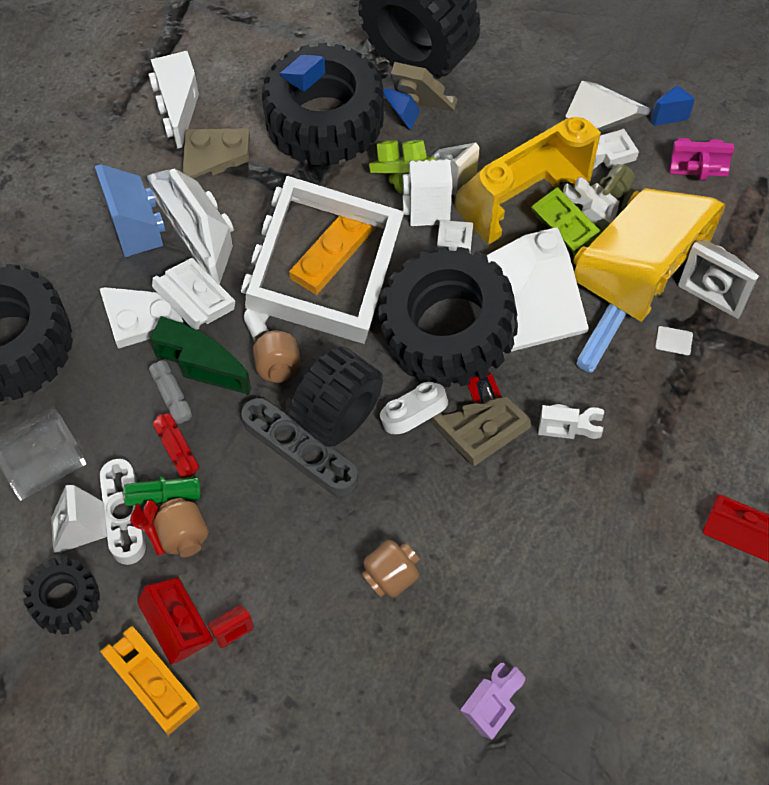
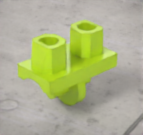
M397 140L377 143L378 160L369 163L370 173H394L389 176V182L394 184L395 189L399 193L404 194L403 174H409V163L412 160L415 162L418 160L422 162L428 160L430 162L434 159L436 161L435 157H426L424 140H411L402 143L404 157H400Z

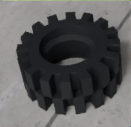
M62 557L61 564H58L55 558L48 560L49 568L45 569L43 564H40L36 567L40 574L35 576L31 573L27 578L31 586L24 585L23 592L27 596L23 598L24 605L42 629L46 628L49 633L56 634L57 630L62 635L69 634L70 627H73L75 631L82 629L79 624L81 621L85 620L88 624L93 619L90 615L91 611L97 613L99 606L96 600H100V592L97 589L99 587L91 572L86 566L83 567L81 562L74 560L72 563L69 558ZM63 583L75 586L76 597L70 605L62 609L49 606V593L56 586Z

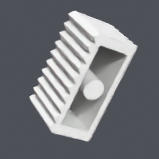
M447 158L444 161L432 159L430 162L428 160L424 162L412 160L409 163V174H403V215H410V226L440 225V220L450 221L452 175L450 160Z

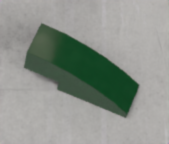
M160 316L150 338L157 358L179 363L184 378L247 395L250 394L251 384L248 371L230 352L202 332L181 322Z

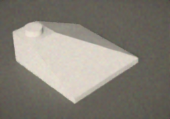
M558 227L524 235L486 255L488 262L494 261L502 268L503 275L508 276L512 286L518 315V333L514 336L515 344L511 352L588 332L589 328L570 255ZM469 301L476 320L481 308Z

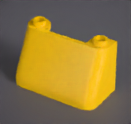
M570 117L486 165L457 191L455 199L456 210L466 222L473 223V229L488 245L502 236V228L499 225V221L503 220L505 210L500 206L503 202L544 178L554 188L558 187L560 182L572 183L575 188L578 177L584 178L590 184L601 132L585 118Z
M644 188L641 192L635 191L629 199L626 208L588 248L583 246L573 260V264L576 265L574 271L576 282L642 322L652 309L650 304L654 295H660L664 291L668 279L688 258L694 243L704 239L709 242L711 241L725 209V204L713 197L650 188Z

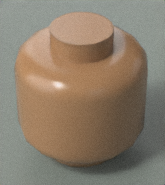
M279 330L268 331L254 343L253 357L258 375L265 381L282 383L290 380L299 372L301 357L296 339L289 333Z
M182 498L173 499L161 505L153 521L160 545L168 554H179L180 557L192 556L201 550V544L208 537L209 530L200 508L194 502L186 501Z
M387 540L364 559L363 564L366 570L362 575L380 597L386 594L394 598L399 596L419 578V570L415 564L420 558L406 542L399 546L395 541Z

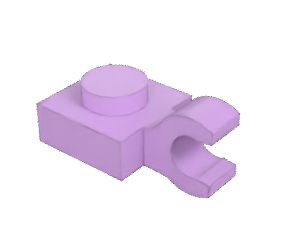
M500 663L492 672V681L483 679L461 708L462 714L483 737L493 740L514 711L515 706L510 702V698L522 687L526 679L517 667L510 671L504 663Z

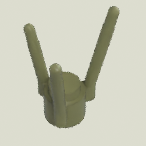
M623 164L614 165L608 175L599 182V185L604 188L603 195L610 193L616 199L623 197L620 213L626 208L629 199L635 192L631 187L635 180L634 172ZM579 204L577 207L582 211L583 205Z

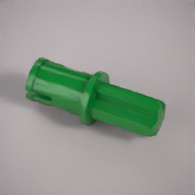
M161 476L158 478V481L127 483L123 487V500L127 506L144 505L149 500L163 505L177 498L185 500L200 499V484L197 476L165 480Z

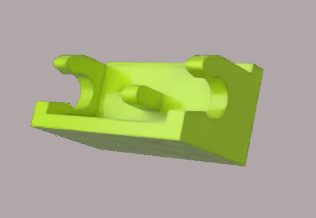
M558 187L531 207L536 218L541 223H545L550 229L558 227L565 245L573 252L574 257L583 246L588 248L601 234V230Z

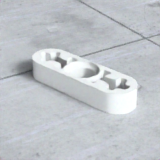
M114 459L107 462L100 471L109 549L115 560L121 564L129 565L138 562L145 554L144 530L137 529L131 524V514L125 519L113 517L114 508L124 503L123 492L117 491L113 479L116 477L115 473L122 472L121 482L123 488L127 483H137V478L129 462L123 459ZM121 530H128V534L133 542L128 552H124L121 547L124 545V537Z

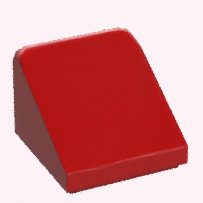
M241 605L207 625L220 648L226 647L251 632L254 628L251 615Z

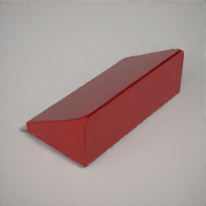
M717 494L705 523L703 534L769 562V514Z
M179 577L145 586L137 603L171 665L184 660L214 641Z

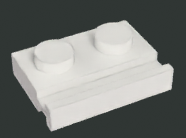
M193 258L165 271V275L161 277H153L152 287L196 330L199 329V325L203 323L209 324L234 310L235 300Z

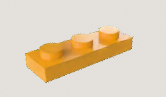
M339 216L289 271L290 279L317 295L376 229V226Z

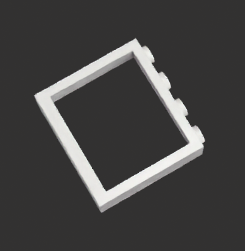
M286 176L283 188L276 187L271 206L276 207L273 216L267 215L263 224L261 235L266 236L263 246L257 244L251 261V264L256 265L253 275L246 274L242 285L241 293L246 294L245 308L365 344L404 211ZM291 201L385 229L358 317L261 288Z

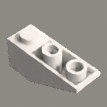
M187 51L151 59L154 72L148 74L153 92H160V95L155 96L160 115L167 114L168 117L163 119L167 137L174 136L177 149L183 147L185 133L189 127L199 96L195 72Z

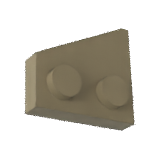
M394 62L391 76L395 91L411 95L417 105L421 104L455 111L457 98L455 96L443 95L445 87L435 80L428 70Z
M249 128L187 129L185 133L183 174L192 179L208 172L214 176L224 172L229 167H236L249 162Z
M508 397L490 400L485 404L474 403L464 405L461 412L442 415L440 412L430 418L431 423L473 466H476L531 428L530 418Z

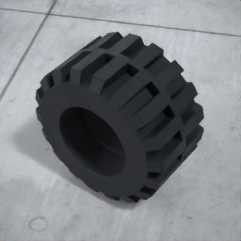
M344 346L335 348L318 360L304 376L292 400L290 418L325 446H336L349 438L363 424L373 410L382 389L383 374L349 348Z

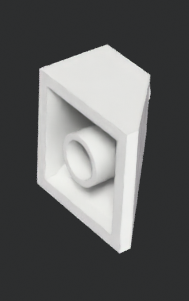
M581 81L565 117L585 118L598 130H603L647 116L652 109L597 83Z
M704 239L695 242L692 246L678 287L739 319L759 275L723 247L714 245Z

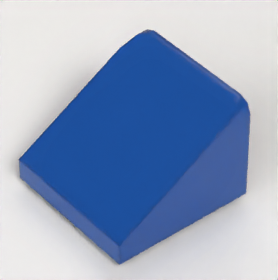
M300 55L280 72V77L305 92L326 74L325 59L322 56Z
M679 86L672 88L656 101L651 124L656 126L687 120L690 118L695 98Z
M384 88L385 98L407 128L411 130L420 113L419 107L411 95Z

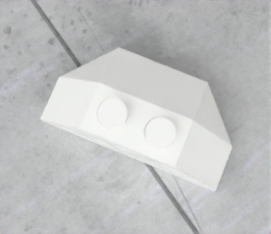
M170 169L148 175L149 187H151L156 203L196 262L220 284L233 247L230 233L234 229L229 217L225 213L220 214L218 212L216 200L210 191L204 192L196 180L182 172Z

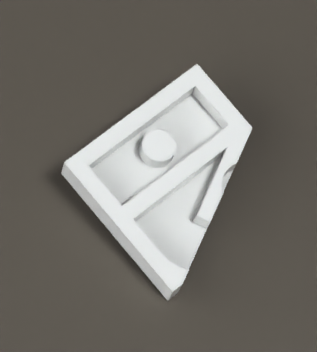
M106 287L100 289L118 349L150 339L160 316L183 323L182 317L158 292Z

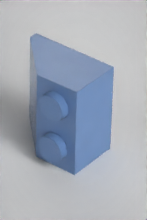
M102 164L95 166L124 256L128 257L163 246L160 233L166 230L160 212L153 214L152 207L157 205L151 187L144 189L142 180L138 175Z

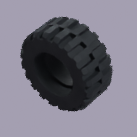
M359 0L358 12L359 16L362 17V29L367 32V39L371 45L374 44L377 48V53L382 58L385 57L392 67L394 62L421 67L428 70L434 79H440L452 72L476 45L480 35L479 25L481 19L480 12L476 11V0Z
M318 43V46L310 47L309 44L301 46L299 51L294 52L291 50L284 55L283 60L278 59L264 78L262 101L266 129L272 142L277 146L279 145V150L288 156L293 154V159L303 163L305 160H308L312 165L320 166L321 162H329V165L339 164V160L345 159L349 161L356 158V153H364L371 147L370 143H374L379 137L380 129L383 127L384 122L382 77L379 71L374 68V64L366 57L361 58V53L352 48L348 51L343 45L335 44L334 47L327 46V43ZM300 55L322 56L325 59L326 74L305 92L280 77V72ZM322 97L335 98L346 103L339 108L329 111H314L302 107L304 103Z
M440 247L438 252L430 254L427 250L418 254L419 258L415 261L407 260L401 265L402 271L400 273L395 271L388 280L390 288L385 287L380 297L382 303L379 307L381 329L396 363L401 364L403 371L409 376L413 377L417 374L420 382H432L435 380L443 387H450L451 382H459L460 386L470 384L469 379L478 376L479 380L489 375L488 369L491 366L495 369L499 368L505 361L503 352L506 354L511 353L515 344L514 336L518 333V315L515 298L508 276L503 275L502 268L494 261L488 262L486 255L477 251L472 255L469 248L457 247L456 251H449V247ZM445 299H465L481 308L475 322L464 331L454 335L434 336L418 328L420 318L425 311L435 303Z
M6 264V267H0V319L19 317L29 321L17 338L0 346V402H4L5 397H11L12 400L23 398V393L28 391L35 393L42 389L41 384L46 380L51 382L58 375L56 369L58 367L63 368L69 357L66 352L72 349L73 342L70 320L52 283L46 277L39 276L37 271L26 267L22 271L20 265Z

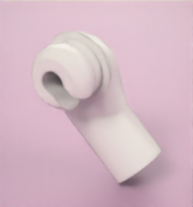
M247 309L244 314V321L256 342L259 337L268 332L265 323L270 315Z

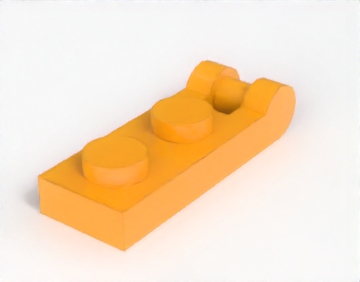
M130 626L122 633L124 637L113 646L108 644L100 653L169 736L195 714L200 707L137 630ZM135 649L138 655L126 664L122 658Z

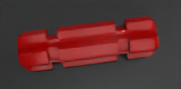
M169 413L158 415L153 422V427L158 436H163L160 440L174 464L177 462L174 466L178 474L182 478L196 475L200 466L195 456L189 455L192 451L180 429H175L177 423Z

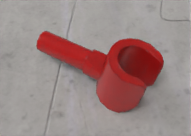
M149 500L144 507V512L139 504L135 506L130 521L134 527L145 531L156 555L159 556L164 554L165 551L160 545L153 523L158 513V507L153 501Z

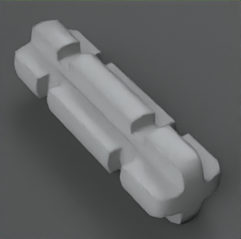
M164 360L153 363L149 370L170 414L177 424L189 421L192 417L191 409L187 401H185L184 395L174 375H172L168 363Z

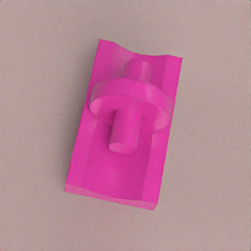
M678 138L674 141L669 166L670 174L697 175L700 181H706L708 176H728L731 157L735 149L733 143H723L722 140L710 139L708 142H692L690 138Z

